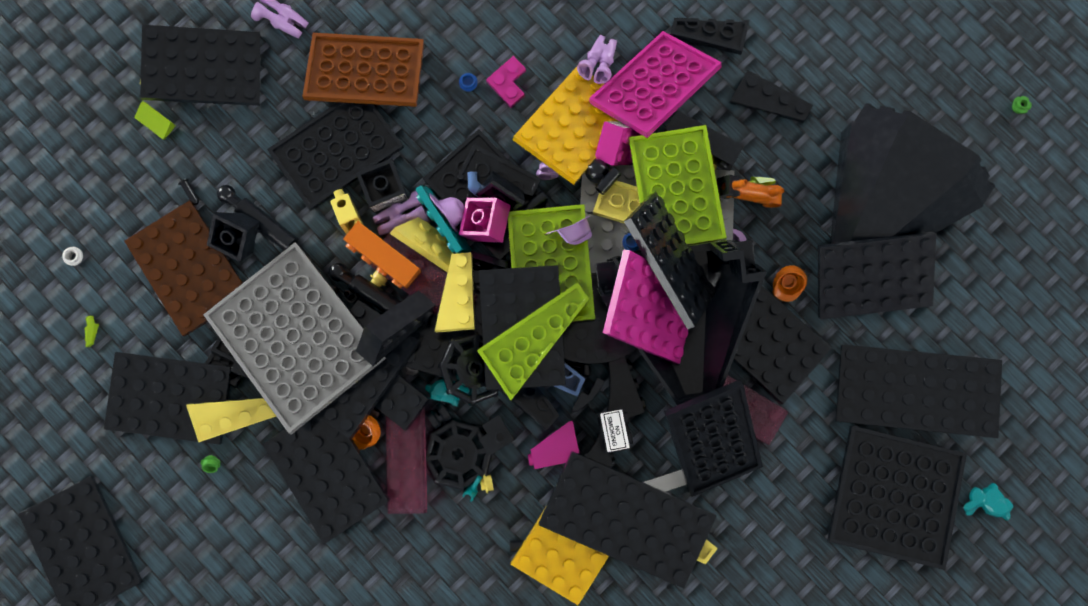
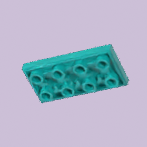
M423 185L416 188L418 193L416 197L422 205L425 204L428 211L426 213L429 218L437 223L439 234L442 237L445 236L448 240L447 246L452 253L471 252L472 249L465 238L459 235L460 230L458 227V232H456L446 216L429 196V194H432L440 200L437 194L431 188Z

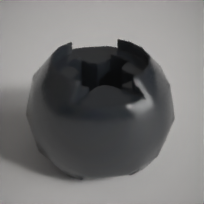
M594 159L591 166L588 165L585 174L591 182L599 183L609 172V167L604 161Z

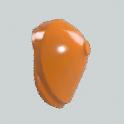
M789 265L783 267L774 278L773 295L784 302L794 301L807 286L808 279L806 273L797 266Z
M369 415L353 437V441L359 450L371 447L379 440L381 430L377 420Z

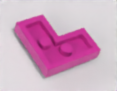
M513 55L486 79V82L510 108L525 97L523 91L514 81L526 72V68Z

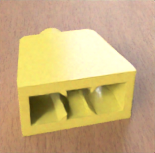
M342 189L333 192L334 199L330 202L339 225L347 235L357 221L362 224L363 222L349 194H345Z

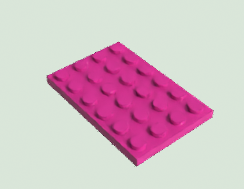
M662 31L589 98V102L591 105L648 138L721 69V62Z
M623 250L603 334L672 363L680 364L684 353L685 340L688 336V329L647 260L630 250Z

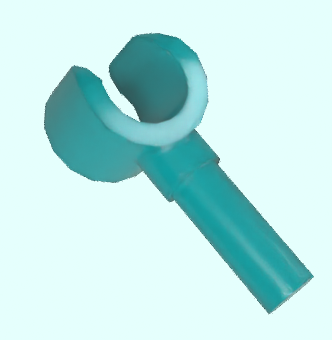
M477 476L473 485L469 486L463 493V497L465 495L471 497L470 502L474 500L478 493L477 486L482 479L481 476Z

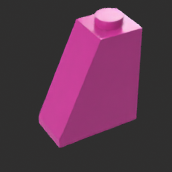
M573 421L566 423L531 449V454H527L530 466L534 465V469L563 464L567 462L571 451L579 453Z

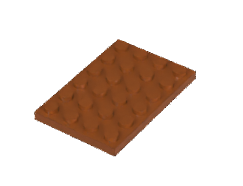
M313 33L302 97L304 100L417 107L424 39Z

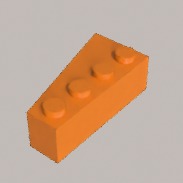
M359 221L355 223L343 238L347 243L345 247L353 253L357 251L361 254V259L369 265L371 263L377 267L376 271L384 277L386 275L390 276L393 279L391 282L400 289L402 286L408 289L421 272L419 267Z

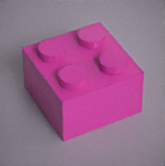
M467 198L459 235L476 242L503 243L511 205L498 198Z

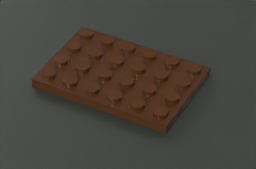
M190 200L124 240L182 336L190 334L208 321L203 314L243 284L226 255L207 246L210 230Z

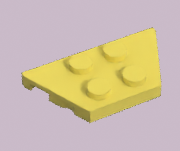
M417 217L394 227L390 232L392 236L448 273L451 255L453 254L447 246L448 240L445 236L442 237L438 230L428 222Z

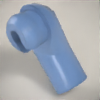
M468 172V189L477 196L476 193L482 184L477 181V172Z

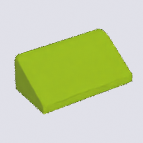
M142 101L134 118L165 140L175 128V125L146 102Z

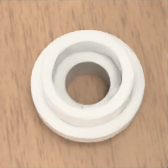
M69 247L64 250L62 257L66 264L76 266L82 261L83 253L77 247ZM76 254L75 259L72 260V255Z

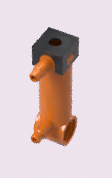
M734 175L717 178L719 198H735L760 203L763 207L768 208L782 206L784 189L779 185H762L749 182L746 179L740 180L739 176Z

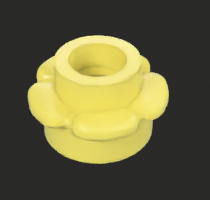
M377 271L373 275L370 274L373 284L378 287L386 286L385 283L388 280Z
M483 475V479L480 481L481 490H486L488 494V491L494 490L491 475Z

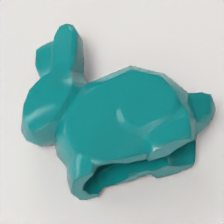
M443 379L425 386V390L430 393V399L450 403L452 406L458 407L460 399L446 393L447 389ZM462 385L458 388L467 394L470 391L469 388Z
M991 483L982 490L974 487L969 494L970 501L964 505L963 509L965 514L970 516L977 508L982 507L986 514L993 517H1002L1008 521L1014 506L998 490V486L995 483Z

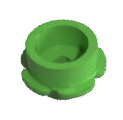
M1026 96L1016 97L1012 103V109L1017 114L1027 113L1032 106L1029 98Z
M213 455L205 457L201 460L202 470L207 473H215L220 467V460Z

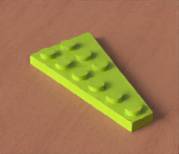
M578 282L477 350L510 400L517 394L589 300Z

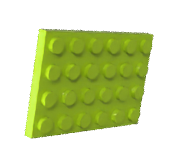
M706 125L652 133L648 138L643 135L629 137L639 203L641 204L650 194L657 192L658 196H661L664 200L668 213L674 217L675 225L683 233L687 245L726 240V231Z
M584 204L510 211L508 228L512 268L558 265L560 294L578 282L589 298L572 322L595 320L588 239L580 244L573 245L565 242L559 233L555 231L586 218Z

